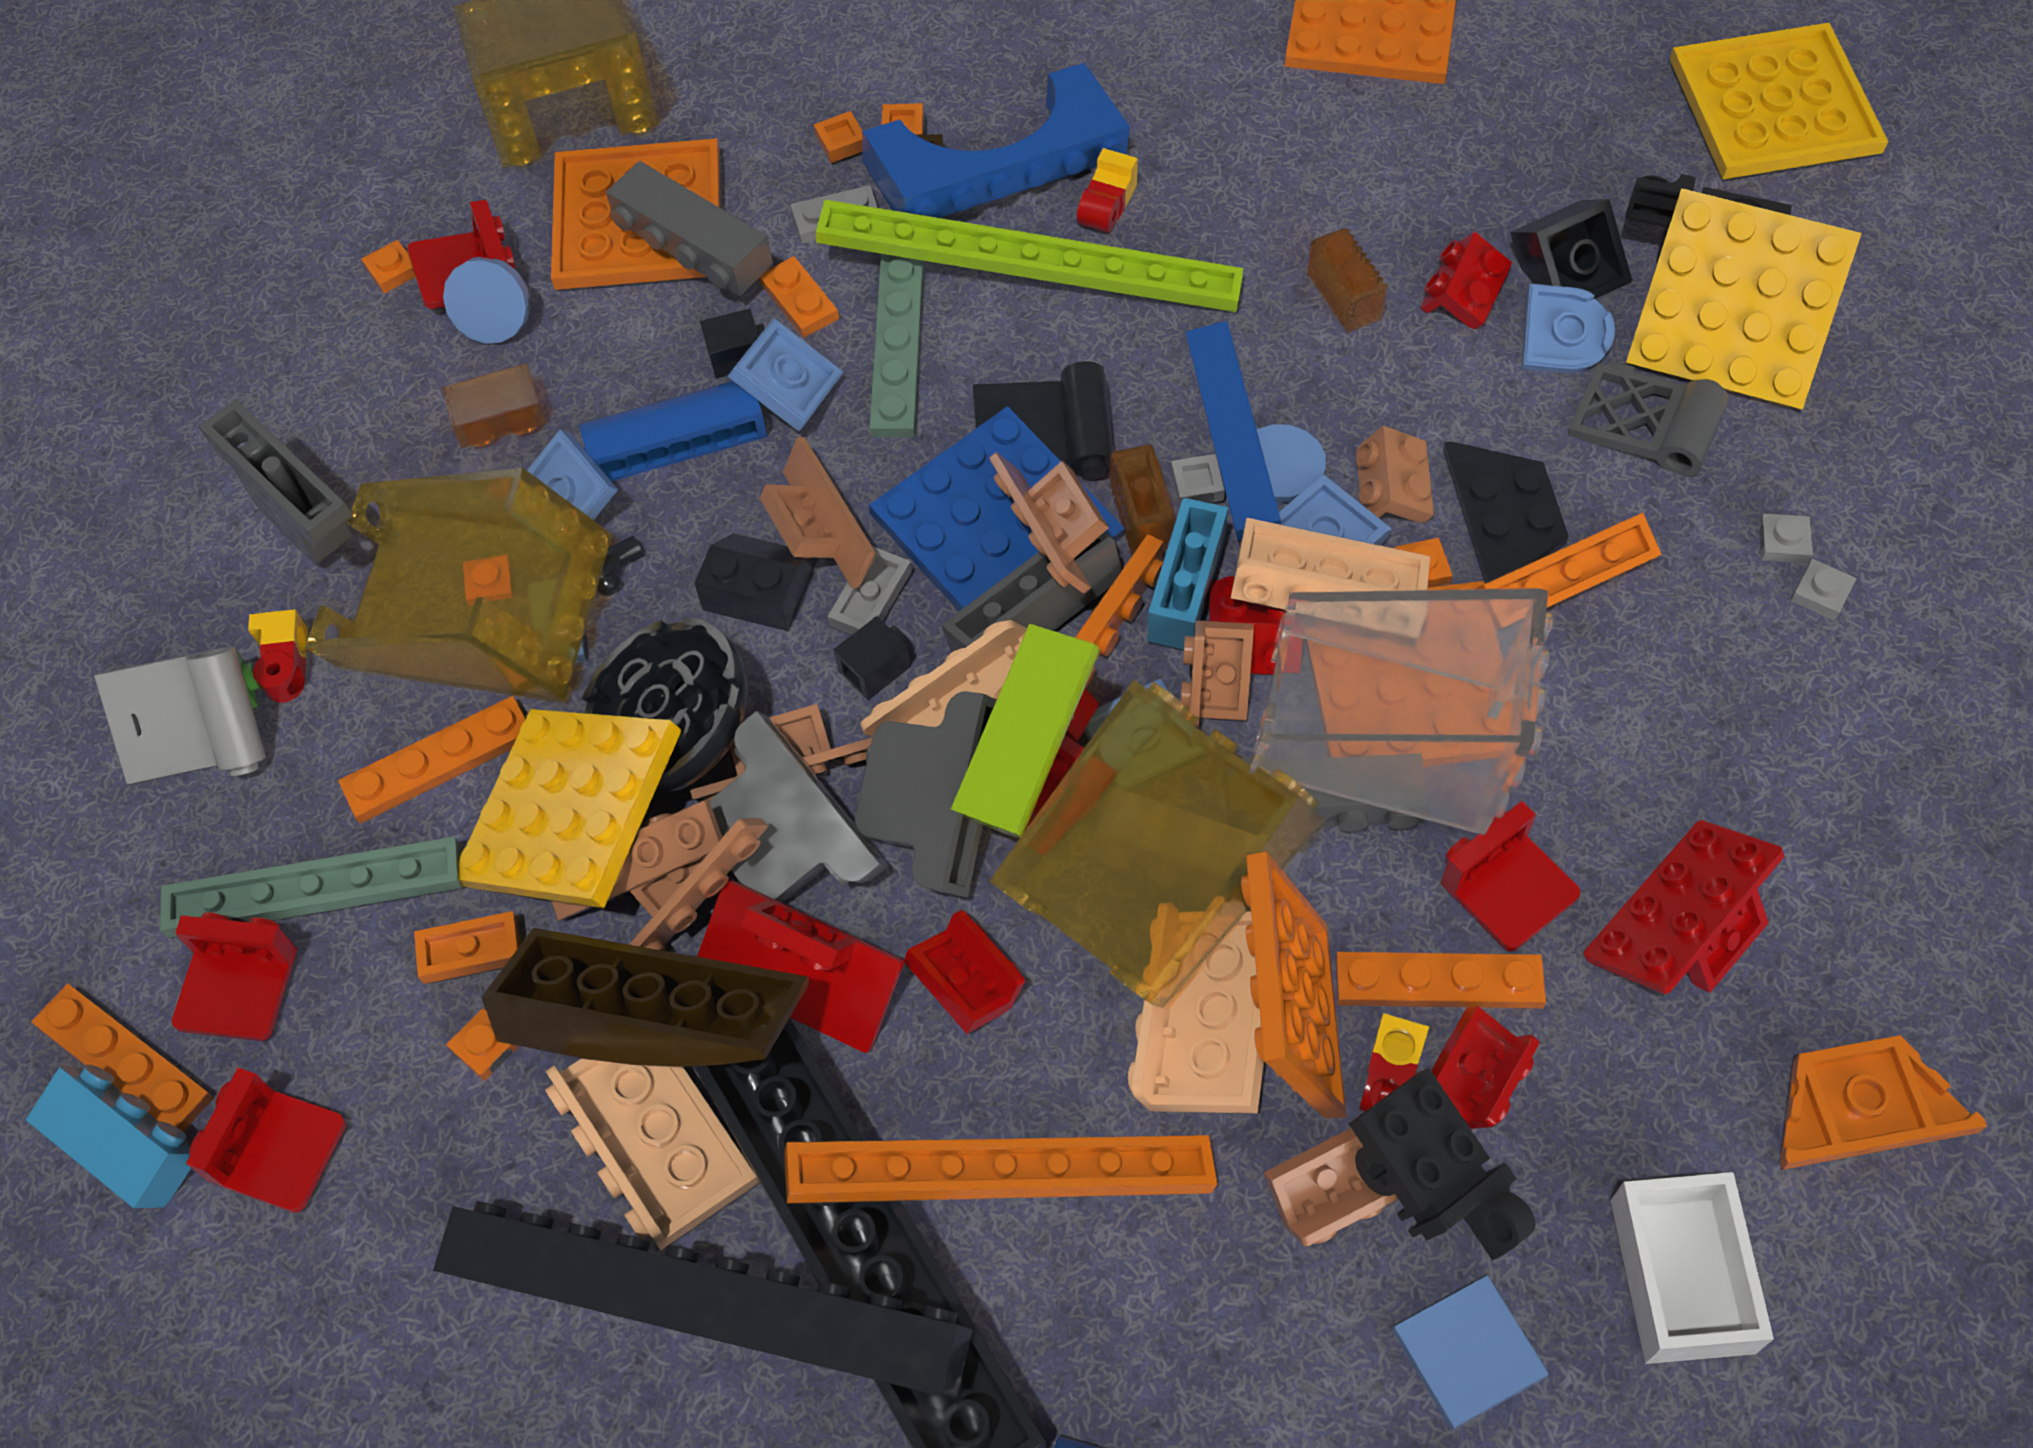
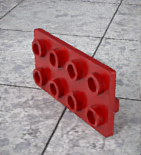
M1704 820L1697 821L1584 950L1583 954L1586 961L1663 994L1670 993L1688 972L1691 982L1695 986L1711 993L1769 924L1758 888L1785 857L1782 847Z
M728 880L727 884L720 890L697 957L808 976L809 986L790 1018L863 1053L869 1052L874 1046L904 965V961L901 958L734 880Z

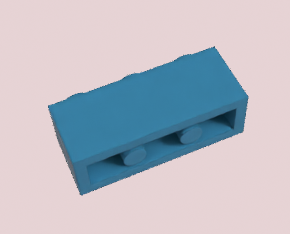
M1188 498L1182 499L1148 612L1147 642L1184 650L1185 636L1195 637V622L1202 621L1210 594V587L1214 580L1225 542L1228 507Z
M86 1065L84 1068L59 1067L29 1113L26 1121L133 1209L164 1208L191 1169L186 1165L190 1157V1146L184 1142L186 1139L185 1133L169 1123L159 1122L148 1113L150 1106L137 1096L123 1093L112 1084L114 1077L107 1071L94 1065Z

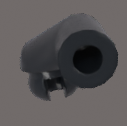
M633 535L603 550L598 555L588 574L590 583H595L598 593L604 595L618 588L620 580L614 571L643 556V552Z

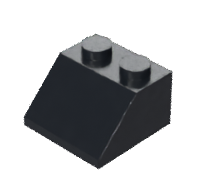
M1610 199L1580 200L1510 232L1520 267L1533 284L1579 288L1591 292L1595 295L1594 298H1597L1633 281Z
M733 533L710 545L694 584L702 610L789 632L818 558L793 557L788 546Z

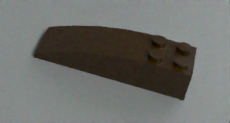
M533 928L481 998L497 1042L587 1060L629 1065L672 1067L722 1065L765 1059L809 986L808 976Z

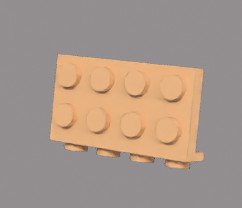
M1246 518L1231 598L1419 638L1429 610V599L1426 596L1430 556Z
M1012 620L1000 621L990 625L979 639L966 648L958 649L949 654L942 665L929 674L912 680L908 685V689L892 700L882 702L874 707L871 715L860 723L864 734L873 737L875 730L882 723L888 721L937 727L944 719L945 710L950 699L962 691L983 693L997 699L1027 628Z
M1172 904L1159 905L1157 920H1153L1150 927V941L1152 944L1150 966H1147L1143 973V988L1145 992L1143 1012L1138 1015L1135 1026L1138 1040L1135 1062L1131 1063L1128 1071V1084L1133 1096L1149 1111L1258 1113L1264 1061H1261L1257 1054L1254 1040L1255 1029L1261 1027L1260 1010L1254 1005L1250 991V978L1256 975L1255 957H1252L1249 952L1245 933L1246 926L1252 924L1251 911L1179 913Z
M581 1058L560 1073L555 1065L546 1070V1073L553 1082V1085L545 1089L546 1093L561 1116L571 1110L579 1123L571 1132L587 1157L596 1151L606 1166L597 1173L613 1198L615 1199L624 1193L633 1207L632 1210L624 1215L639 1239L645 1240L651 1236L659 1249L662 1250L760 1183L683 1066L629 1065Z

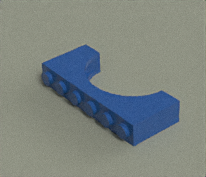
M1081 63L1048 74L1046 106L1051 115L1037 131L1016 143L990 150H955L925 141L911 132L901 120H896L862 131V162L893 211L940 218L1097 167V159L1103 148L1126 155L1130 126L1087 65Z

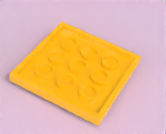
M1830 22L1673 47L1670 62L1722 180L1881 154L1887 146L1888 140Z
M1681 188L1626 363L1691 381L1710 379L1719 383L1725 390L1802 410L1862 233Z
M530 709L525 721L521 725L520 732L509 756L501 768L500 775L487 803L481 811L472 835L461 853L459 880L462 886L604 908L682 730L671 720Z

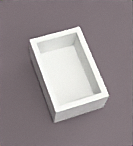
M1734 1173L1623 1182L1610 1201L1645 1364L1757 1354L1774 1338Z

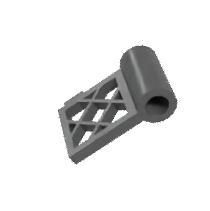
M1609 361L1607 366L1597 364L1570 424L1568 435L1592 444L1657 460L1661 468L1685 477L1699 473L1729 401L1725 389L1719 383L1710 379L1694 380L1687 385L1634 373L1635 367ZM1602 380L1621 385L1625 392L1606 399L1599 387ZM1653 393L1670 397L1667 404L1651 410L1642 398ZM1633 402L1640 414L1620 421L1613 408ZM1602 412L1611 424L1600 429L1583 425L1586 417ZM1647 424L1654 436L1651 442L1632 438L1628 430Z

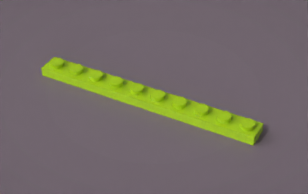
M826 199L824 200L816 228V243L1232 312L1237 311L1244 269Z

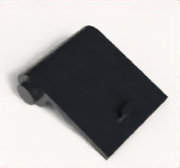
M1091 361L1070 364L1063 369L1060 381L973 384L976 428L1008 406L1060 461H1063L1073 470L1076 476H1081L1087 480L1100 479L1115 465L1104 367Z

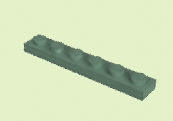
M881 254L870 415L871 437H915L923 260Z
M449 837L161 886L160 931L167 938L177 937L175 931L181 915L201 917L205 912H212L224 915L232 921L249 922L251 918L256 917L278 920L461 889L462 883L459 880L460 844L456 837Z

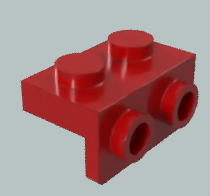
M1474 231L1461 241L1453 240L1442 251L1439 257L1442 264L1425 285L1424 291L1427 294L1420 309L1429 313L1442 305L1466 326L1477 329L1484 324L1513 262Z
M960 910L952 915L945 931L909 948L903 960L966 1034L1011 1009L1025 983L1024 977L1020 974L1014 963L1003 955L986 936L984 930L964 910Z
M1479 1006L1467 1007L1431 1072L1470 1129L1493 1127L1507 1115L1511 1106L1509 1099L1518 1082L1523 1080L1531 1071L1534 1065L1532 1057L1540 1041L1532 1034L1516 1037Z

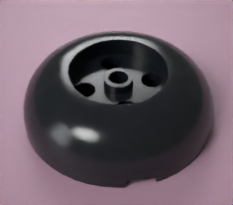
M684 617L683 622L668 625L661 620L631 635L603 661L583 694L582 699L587 702L584 713L671 720L682 731L653 797L668 795L690 786L705 776L721 761L734 743L735 732L744 720L748 702V680L745 666L733 643L711 623L694 617Z

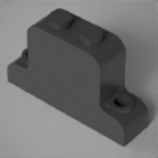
M236 399L198 426L214 450L235 471L258 509L315 565L353 537L346 524L353 517L346 503ZM247 442L244 446L237 448L239 444Z
M962 691L955 694L947 704L942 723L937 727L894 721L882 723L875 730L871 745L867 750L866 770L861 792L856 800L855 824L862 835L893 845L914 848L915 855L912 872L918 885L968 898L983 825L951 810V807L997 699L983 693Z
M756 711L738 726L734 737L736 746L734 752L746 766V769L710 800V804L722 837L741 818H762L768 825V828L758 838L760 845L757 850L747 859L737 862L731 869L734 876L730 880H734L779 902H784L825 868L842 886H845L850 881L867 883L889 867L866 837L859 832L853 821L768 716Z

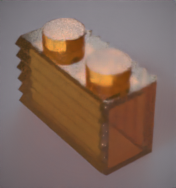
M1342 228L1316 238L1310 243L1312 247L1309 249L1311 253L1309 254L1310 259L1307 266L1309 270L1307 274L1343 328L1349 333L1381 320L1388 284L1383 283L1384 278L1379 276L1380 271H1376L1375 265L1371 264V259L1366 258L1367 253L1362 252L1363 247L1358 246L1359 241L1354 240V235L1350 234V229Z
M527 363L441 387L450 422L461 448L485 446L495 438L511 435L512 433L527 434L537 426L546 425L536 385Z
M1147 444L1114 451L1110 456V488H1112L1114 502L1117 503L1121 524L1125 528L1130 554L1133 555L1147 534L1163 541V550H1167L1175 526L1176 516L1154 447Z

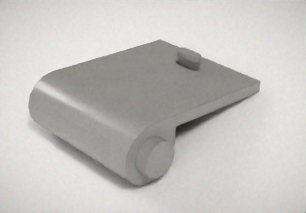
M233 646L94 675L127 784L216 765L219 770H229L230 776H238L259 769L258 761L266 758L237 652Z

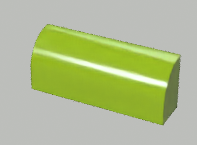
M1033 624L1028 625L951 810L978 824L1017 838H1022L1100 653V648L1096 644Z

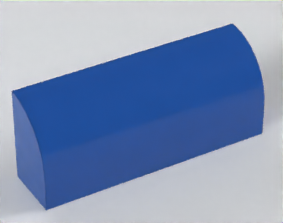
M734 381L579 424L586 452L610 481L767 437L758 400Z

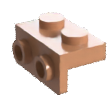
M1383 425L1368 439L1363 441L1356 450L1359 500L1365 508L1378 518L1388 512L1417 523L1426 522L1434 516L1427 443L1425 440Z
M1196 621L1195 637L1185 636L1183 665H1192L1193 668L1192 682L1182 681L1180 710L1190 711L1189 726H1199V717L1247 720L1253 624Z
M1351 1128L1263 1173L1285 1228L1303 1246L1326 1242L1334 1237L1338 1230L1360 1219L1376 1216L1382 1211L1383 1207L1398 1199L1395 1194L1391 1196L1377 1194L1361 1179L1356 1168L1355 1156L1363 1145Z

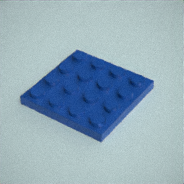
M1008 406L869 504V514L958 611L962 610L1039 552L1028 537L1032 529L1030 526H1026L1011 509V505L1015 502L1014 499L1005 494L995 482L993 477L997 474V471L989 457L995 452L999 453L1021 471L1031 488L1061 462ZM1082 484L1109 527L1104 533L1116 542L1124 536L1125 528Z

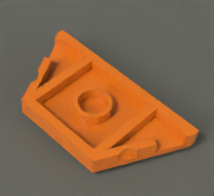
M1901 1035L1801 1053L1793 1061L1780 1165L1782 1170L1971 1135L1983 1131L1987 1124L1977 1111L1971 1115L1947 1091L1951 1085L1936 1070L1927 1067L1922 1062L1920 1054Z

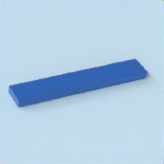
M1228 321L1185 331L1237 540H1242L1246 518L1282 525Z

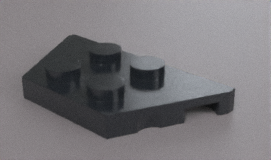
M1452 441L1444 443L1443 453L1484 583H1488L1554 553L1567 544L1569 535L1544 462Z

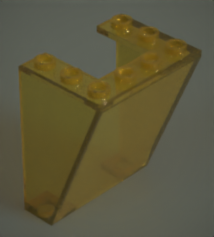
M473 0L454 5L473 83L503 168L514 165L522 166L532 160L543 158L525 101L597 81L605 80L620 136L642 133L649 128L659 126L638 38L622 0Z
M524 468L361 483L351 510L353 517L348 520L347 524L379 544L354 623L327 606H319L305 649L341 669L556 702L564 701L612 534ZM371 501L376 503L380 510V521L375 527L368 522L366 517V508ZM333 624L338 629L340 638L325 639L326 628Z
M1133 680L990 879V882L1029 912L1043 916L1112 969L1110 971L1111 975L1149 1004L1164 1008L1250 908L1245 903L1241 887L1242 876L1248 875L1246 855L1267 851L1283 870L1325 819L1314 810L1319 802L1310 796L1311 794L1303 789V786L1278 768L1274 771L1256 757H1253L1249 764L1233 754L1238 745L1225 735L1214 729L1210 736L1196 728L1195 724L1199 718L1167 690L1155 682L1146 689Z

